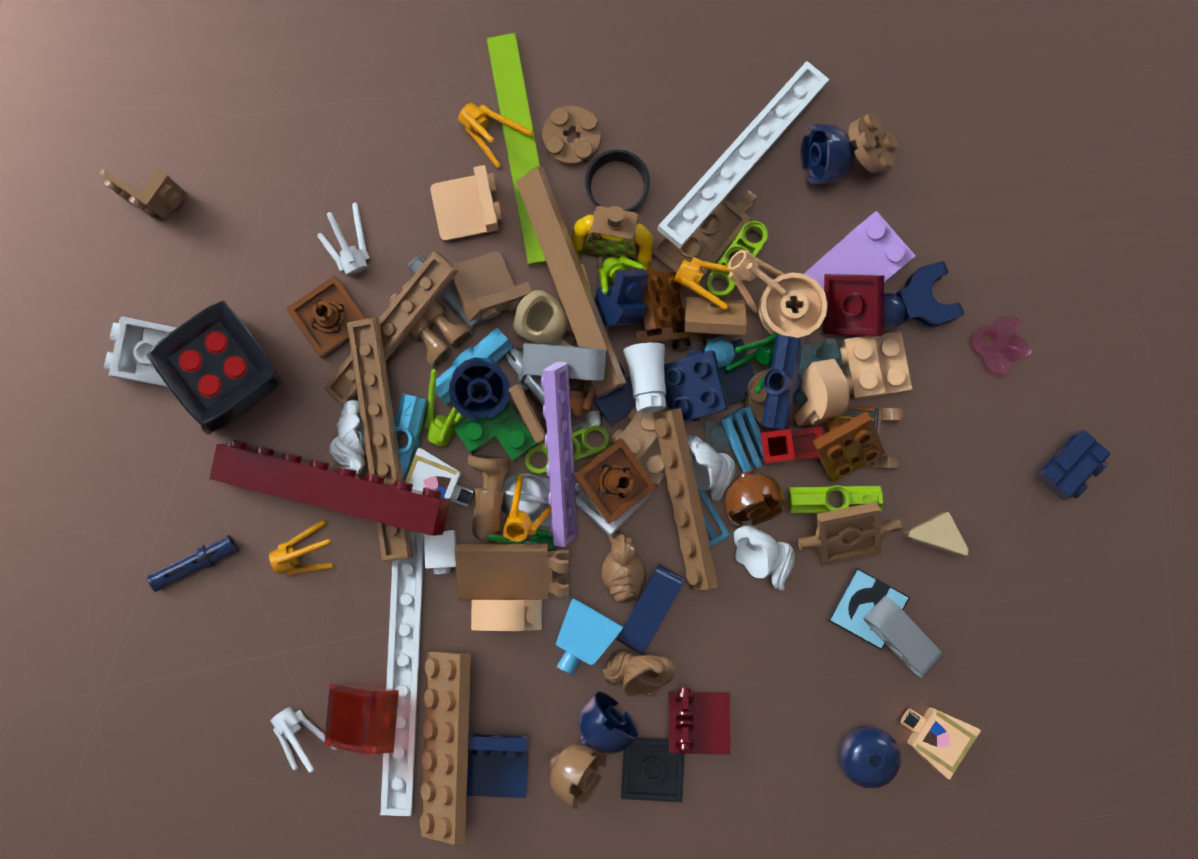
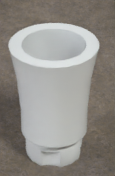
M651 342L635 344L625 348L623 353L630 374L637 412L655 413L662 411L666 408L665 345Z

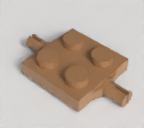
M877 502L818 513V528L815 536L798 538V546L800 551L818 547L822 565L881 554V542L884 534L902 531V524L899 518L882 522Z

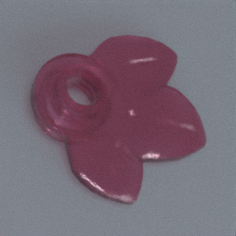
M1001 317L993 325L979 327L973 334L972 342L974 348L983 354L986 366L1001 376L1010 375V361L1019 360L1031 353L1028 344L1017 335L1021 326V320L1017 318ZM984 335L991 338V345L983 343L982 338Z

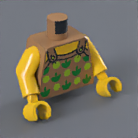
M597 206L592 215H586L575 223L571 241L579 262L581 259L579 250H582L583 253L605 257L617 256L620 258L621 255H626L628 259L636 262L639 261L640 264H643L644 269L653 270V267L649 264L652 261L653 236L643 224H640L637 213L625 211L619 206H612L610 208Z

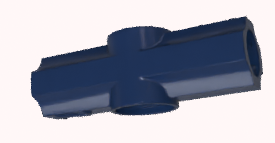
M776 335L771 369L767 371L763 379L767 395L762 425L766 427L789 429L794 396L802 387L799 367L804 339ZM782 377L785 380L783 388L781 386Z

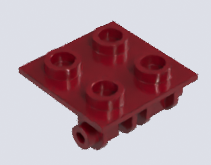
M680 688L679 692H669V753L730 755V693L691 692L689 688Z

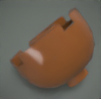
M752 471L744 472L737 477V480L728 488L724 501L729 522L737 527L743 526L742 521L752 520V525L766 522L783 512L781 509L782 505L787 507V501L778 482L770 476L754 474Z

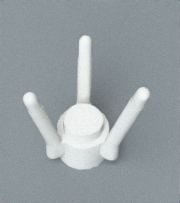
M356 202L352 204L359 250H357L355 245L348 247L339 225L331 212L327 213V217L342 248L339 252L340 256L322 233L317 235L337 263L340 272L344 271L346 276L366 269L368 267L366 261L370 259L366 250L359 207Z
M288 707L270 720L275 727L273 731L279 738L294 771L298 769V765L287 739H289L308 772H314L313 766L294 736L302 729L299 723H302L333 750L338 748L337 744L310 722L301 710L294 712L291 707Z

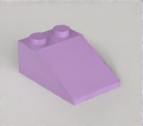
M875 211L804 274L816 280L823 290L824 274L885 275L884 283H886L915 257V254L882 216Z

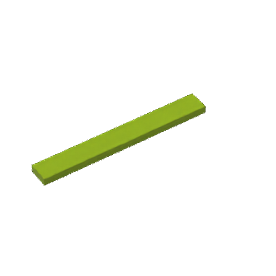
M511 33L487 38L500 115L533 131L516 35ZM502 123L528 266L547 263L516 183L517 180L535 167H540L534 132L532 136H528Z

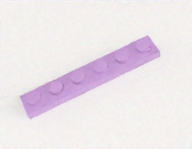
M556 362L543 370L541 385L545 394L543 416L546 419L547 426L545 446L548 449L549 459L547 464V475L550 478L548 501L552 507L550 531L553 534L554 546L565 547L578 536L575 479L572 476L574 473L568 363Z

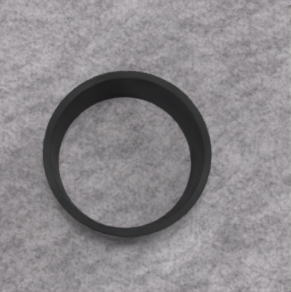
M609 150L598 155L589 165L585 176V187L589 198L596 207L601 206L595 201L591 191V182L595 172L608 162L624 161L633 165L639 171L644 183V190L640 201L634 206L625 209V211L632 212L644 201L650 188V175L645 163L637 155L626 150Z

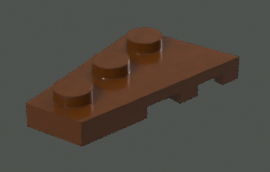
M671 327L654 332V336H647L646 331H638L635 336V344L661 343L665 345V348L673 346V350L676 351L691 348V343L702 341L703 345H706L710 339L719 336L725 337V335L686 332L685 327L683 328L684 332L678 333L677 329H672Z

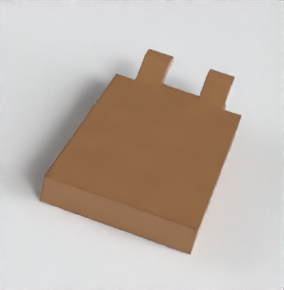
M749 189L737 203L727 196L680 249L661 234L653 244L652 254L675 273H677L683 260L691 262L693 256L702 261L716 263L732 244L743 226L751 221V218L745 213L756 202L757 196ZM701 267L699 268L700 271L704 272L701 280L709 272L710 269Z
M456 544L455 546L458 600L549 599V592L561 598L570 596V575L563 574L569 572V550L548 551V544ZM552 570H554V571L557 572V573H562V574L553 575V571H552Z

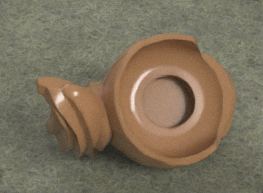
M616 531L612 537L608 535L612 544V550L603 562L601 576L604 586L610 591V595L613 596L614 600L618 603H628L640 597L641 590L646 582V567L640 555L636 553L637 549L634 540L622 532Z
M619 649L611 654L607 662V669H603L604 679L613 686L619 683L622 684L623 690L628 696H637L639 694L654 696L662 686L674 678L675 664L673 660L663 656L651 655L650 653L635 656L630 650Z

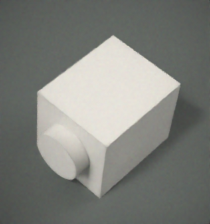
M448 530L444 531L443 535L437 536L424 534L425 568H433V574L451 573V567H456L455 546L458 544L457 531Z

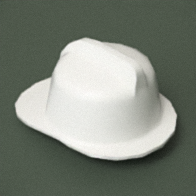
M517 473L509 476L504 481L502 491H505L501 510L506 515L510 513L517 477L522 475L523 483L518 509L526 512L533 523L550 506L548 501L550 479L527 473ZM552 513L541 524L542 526H550Z

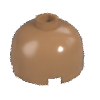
M584 744L572 745L563 750L561 754L556 753L549 764V769L551 770L550 784L554 794L574 809H578V802L584 805L594 793L602 776L596 775L600 765L605 768L606 755Z

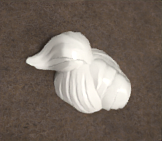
M350 400L343 404V409L340 413L341 417H339L336 424L338 436L331 442L329 452L334 461L341 466L356 469V474H359L366 464L364 459L366 449L359 401Z
M687 435L697 488L702 491L710 490L712 500L718 502L723 498L725 491L734 478L735 463L729 455L717 453L713 447L703 442L699 437Z
M745 524L735 530L733 534L734 543L737 546L736 561L743 564L755 578L764 579L771 574L774 588H779V590L783 591L785 589V581L794 566L795 552L793 548L785 542H776L770 535L750 524Z

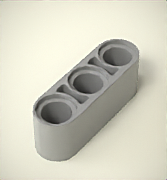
M524 343L522 374L542 376L543 370L552 364L566 362L568 363L569 378L599 381L605 379L606 349L539 343Z
M884 596L864 617L866 624L918 677L924 679L944 657L938 647L890 598Z

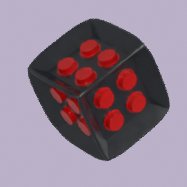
M224 300L207 307L161 339L146 354L147 359L152 363L177 400L201 425L202 431L207 435L238 418L271 393L278 384L283 382L282 375L275 370L263 348Z

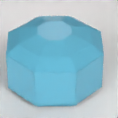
M721 336L710 339L704 348V352L709 350L715 351L719 368L730 365L735 356L731 342Z

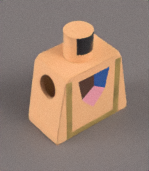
M931 707L927 709L924 716L909 708L900 721L902 725L913 731L907 743L939 774L949 780L981 732L977 727Z

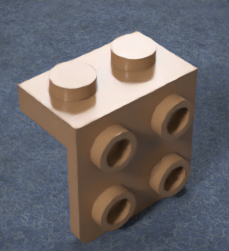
M104 169L99 173L106 179L104 182L105 186L127 202H131L151 218L157 214L165 220L170 211L176 209L182 201L184 190L159 169H157L141 193Z
M498 251L452 264L459 272L451 281L469 322L483 318V320L490 319L507 309L509 311L517 310L520 301L532 292L528 282L515 286L504 259Z

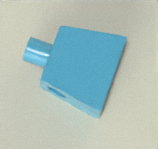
M573 598L555 644L565 650L557 667L573 675L581 660L593 666L622 631L623 626Z

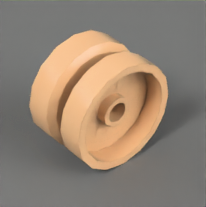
M791 272L780 275L774 281L786 290V294L782 295L771 286H767L758 303L757 316L760 326L767 336L772 334L801 338L805 341L816 332L826 317L828 303L825 292L816 280L806 274ZM789 305L795 307L796 313H792V309L786 307Z

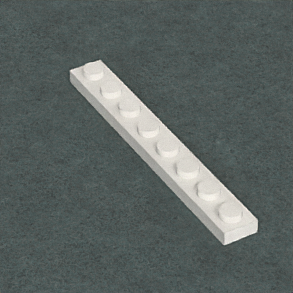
M806 61L660 223L657 230L680 249L827 85L829 78Z

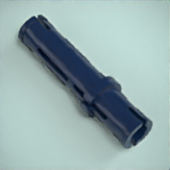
M230 535L208 546L201 545L197 548L196 552L147 575L148 583L152 590L157 592L161 588L183 579L204 567L208 569L215 565L214 562L238 552L237 545ZM215 550L217 551V553H215V554H213V555H211V556H209V557H207V558H205V559H203V560H201V561H199V562L196 561L197 559H199V558H201V557H203V556H205V555H207V554H209V553H211V552H213V551H215ZM185 565H188L187 568H185V569H183V570H181V571H179V572H177V573H175V574H173V575H171V576L168 575L169 573H171V572H173V571H175V570H177V569H179V568H181V567H183V566H185Z

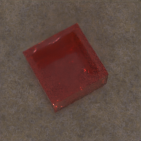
M360 683L330 684L324 746L365 755L394 753L399 690Z

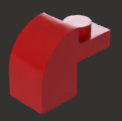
M814 427L792 431L791 429L761 433L765 464H782L820 458L812 441L823 436L822 428Z

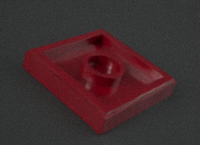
M824 274V292L828 303L826 317L824 318V334L883 336L885 275Z

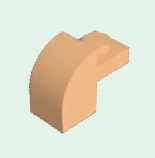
M829 359L812 362L801 375V388L808 401L793 416L799 427L809 424L817 426L828 418L843 415L849 401L848 383L836 360Z
M472 600L471 630H542V600Z

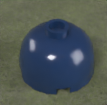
M816 124L810 126L808 129L812 131L810 135H804L801 146L802 168L806 169L808 167L811 176L806 177L807 180L812 184H827L841 180L849 172L856 157L854 153L855 147L850 142L848 134L835 125Z
M474 357L465 360L456 367L449 380V395L453 407L461 415L471 420L495 417L505 408L510 397V392L508 391L510 383L506 372L498 363L488 358Z
M597 692L584 704L579 715L578 724L582 734L581 741L585 746L593 747L598 752L611 755L629 747L637 739L636 737L639 736V732L628 712L626 711L622 716L614 708L619 703L605 693Z
M875 726L852 730L843 739L839 748L840 765L843 773L852 783L863 788H880L889 784L897 776L901 766V752L896 741L888 732Z

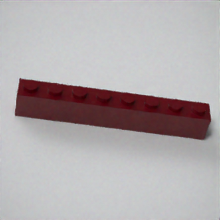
M229 439V444L216 445L209 477L211 480L430 536L443 535L451 499L442 497V491L424 487L422 492L412 489V483L395 480L394 484L384 482V476L367 473L366 477L356 475V469L339 466L337 471L329 469V463L311 459L309 464L301 462L302 456L284 453L283 457L274 455V449L256 446V450L247 448L248 443L239 440Z

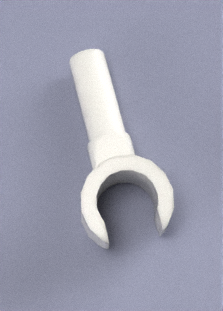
M600 411L587 412L585 416L586 422L572 426V433L593 425L602 426V413Z

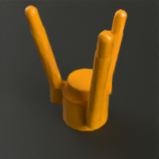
M471 102L461 110L458 115V121L465 126V131L473 137L495 167L500 168L501 163L479 136L480 133L488 142L492 143L494 141V138L485 130L489 123L487 117L489 116L528 136H532L533 131L491 111L484 104L478 107Z
M694 256L691 262L683 260L673 281L727 310L728 305L698 284L704 272L699 270L700 267L730 273L732 271L728 266L702 261Z
M522 475L517 477L510 513L507 514L503 537L514 542L523 541L528 534L535 535L537 528L552 513V507L549 506L532 523L529 515L518 509L523 483Z
M320 521L291 540L279 544L277 550L269 553L270 563L277 575L286 572L287 576H291L297 573L321 571L334 567L332 563L296 566L300 564V556L330 545V539L314 543L299 550L292 547L324 527L327 521Z

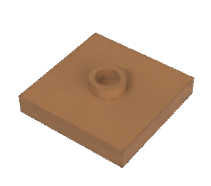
M686 297L685 331L692 333L746 335L745 300L720 299L728 305V309L724 310L707 298Z
M514 385L508 391L519 410L522 422L529 429L536 443H545L547 426L541 403L528 386Z

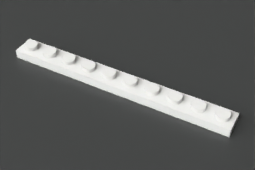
M411 530L414 558L392 561L380 814L391 816L413 815L424 573V534Z

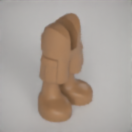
M396 294L387 300L389 305L397 297ZM437 299L408 333L413 340H423L428 350L426 360L432 368L442 365L451 355V349L432 332L431 326L435 325L454 348L464 345L474 332L469 325L455 324L445 318L446 309Z
M468 455L469 466L481 471L483 475V488H474L472 533L482 541L492 542L493 540H488L486 536L488 534L498 535L499 531H501L500 516L505 491H502L506 473L509 469V459L494 456Z

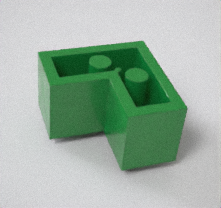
M509 401L505 408L495 417L489 419L488 417L478 418V420L467 418L453 427L472 455H475L498 439L515 463L526 456L530 449L538 446V443L535 442Z

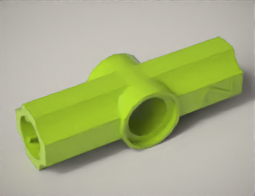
M881 486L789 487L790 514L823 513L877 502L880 512H882L883 493ZM833 491L842 496V504L839 508L832 507L828 502V496Z

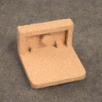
M485 165L473 167L475 173L473 176L434 183L431 186L430 190L439 234L443 241L499 231L497 220L503 218L499 202L493 203L491 194L492 191H497L493 173L487 174Z

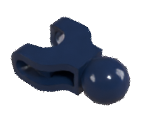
M944 261L917 269L906 280L904 289L899 290L897 293H884V330L896 329L902 323L909 321L917 322L923 327L932 329L952 322L965 314L960 303L942 304L932 295L933 283L948 273V268Z

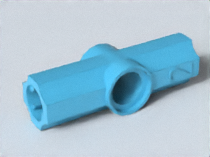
M496 328L474 348L470 347L462 352L453 361V366L436 379L435 393L447 406L451 403L449 380L456 367L465 360L474 357L488 358L497 363L514 346Z
M402 393L394 424L402 478L405 482L414 454L421 445L420 431L428 400ZM405 432L408 435L409 441L407 446L402 448L399 438Z

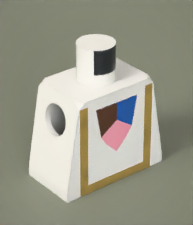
M417 449L405 482L413 484L412 489L423 492V488L427 487L442 491V497L451 499L449 509L452 502L468 507L474 494V490L459 485L463 475L460 471L425 450Z

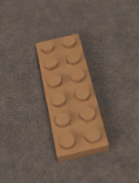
M427 651V661L425 663L426 691L424 693L425 722L423 724L424 753L422 755L421 836L452 845L465 844L471 654Z

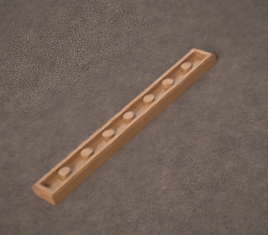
M535 167L517 180L516 183L578 346L606 349L605 379L601 381L592 380L597 396H605L626 384V381L544 168Z
M374 317L348 322L347 326L368 470L371 474L384 476V482L394 484L395 480L403 481L379 318ZM376 522L382 562L414 558L410 530Z

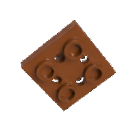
M643 269L649 275L642 303L648 307L647 313L643 318L645 330L657 332L660 329L672 327V329H677V332H682L685 327V309L682 306L680 297L681 285L673 281L676 273Z
M336 275L286 308L321 359L349 340L348 322L366 319ZM341 305H344L345 310L342 313H339L337 308L343 310V307ZM336 325H339L341 327V331L339 333H334V331L339 330V328Z
M867 411L846 423H843L840 416L831 417L824 425L828 433L812 441L832 483L840 478L847 477L853 471L867 463L874 462L878 457L885 454L873 420Z
M621 438L572 474L607 524L612 523L657 488ZM604 464H606L608 467H604V468H603V471H602V470H601L602 466H603ZM599 487H600V491H601L603 494H599V492H598V488H599Z

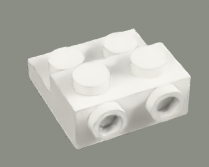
M121 316L119 323L113 322L109 340L115 341L113 353L107 352L104 369L109 370L108 377L168 387L152 363L147 359L146 354L161 339L175 330L176 327Z

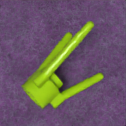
M621 255L620 258L617 256L607 258L603 262L602 268L597 270L601 277L603 294H608V281L614 285L617 271L629 270L627 266L643 270L644 265L628 259L626 255Z
M432 369L429 383L427 416L423 426L428 429L426 434L428 441L438 446H447L451 436L456 432L453 427L458 425L464 416L453 407L448 417L437 415L435 419L433 418L437 371Z

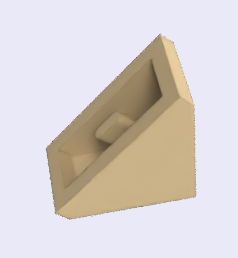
M949 512L941 513L905 531L903 538L958 556H967L969 552Z

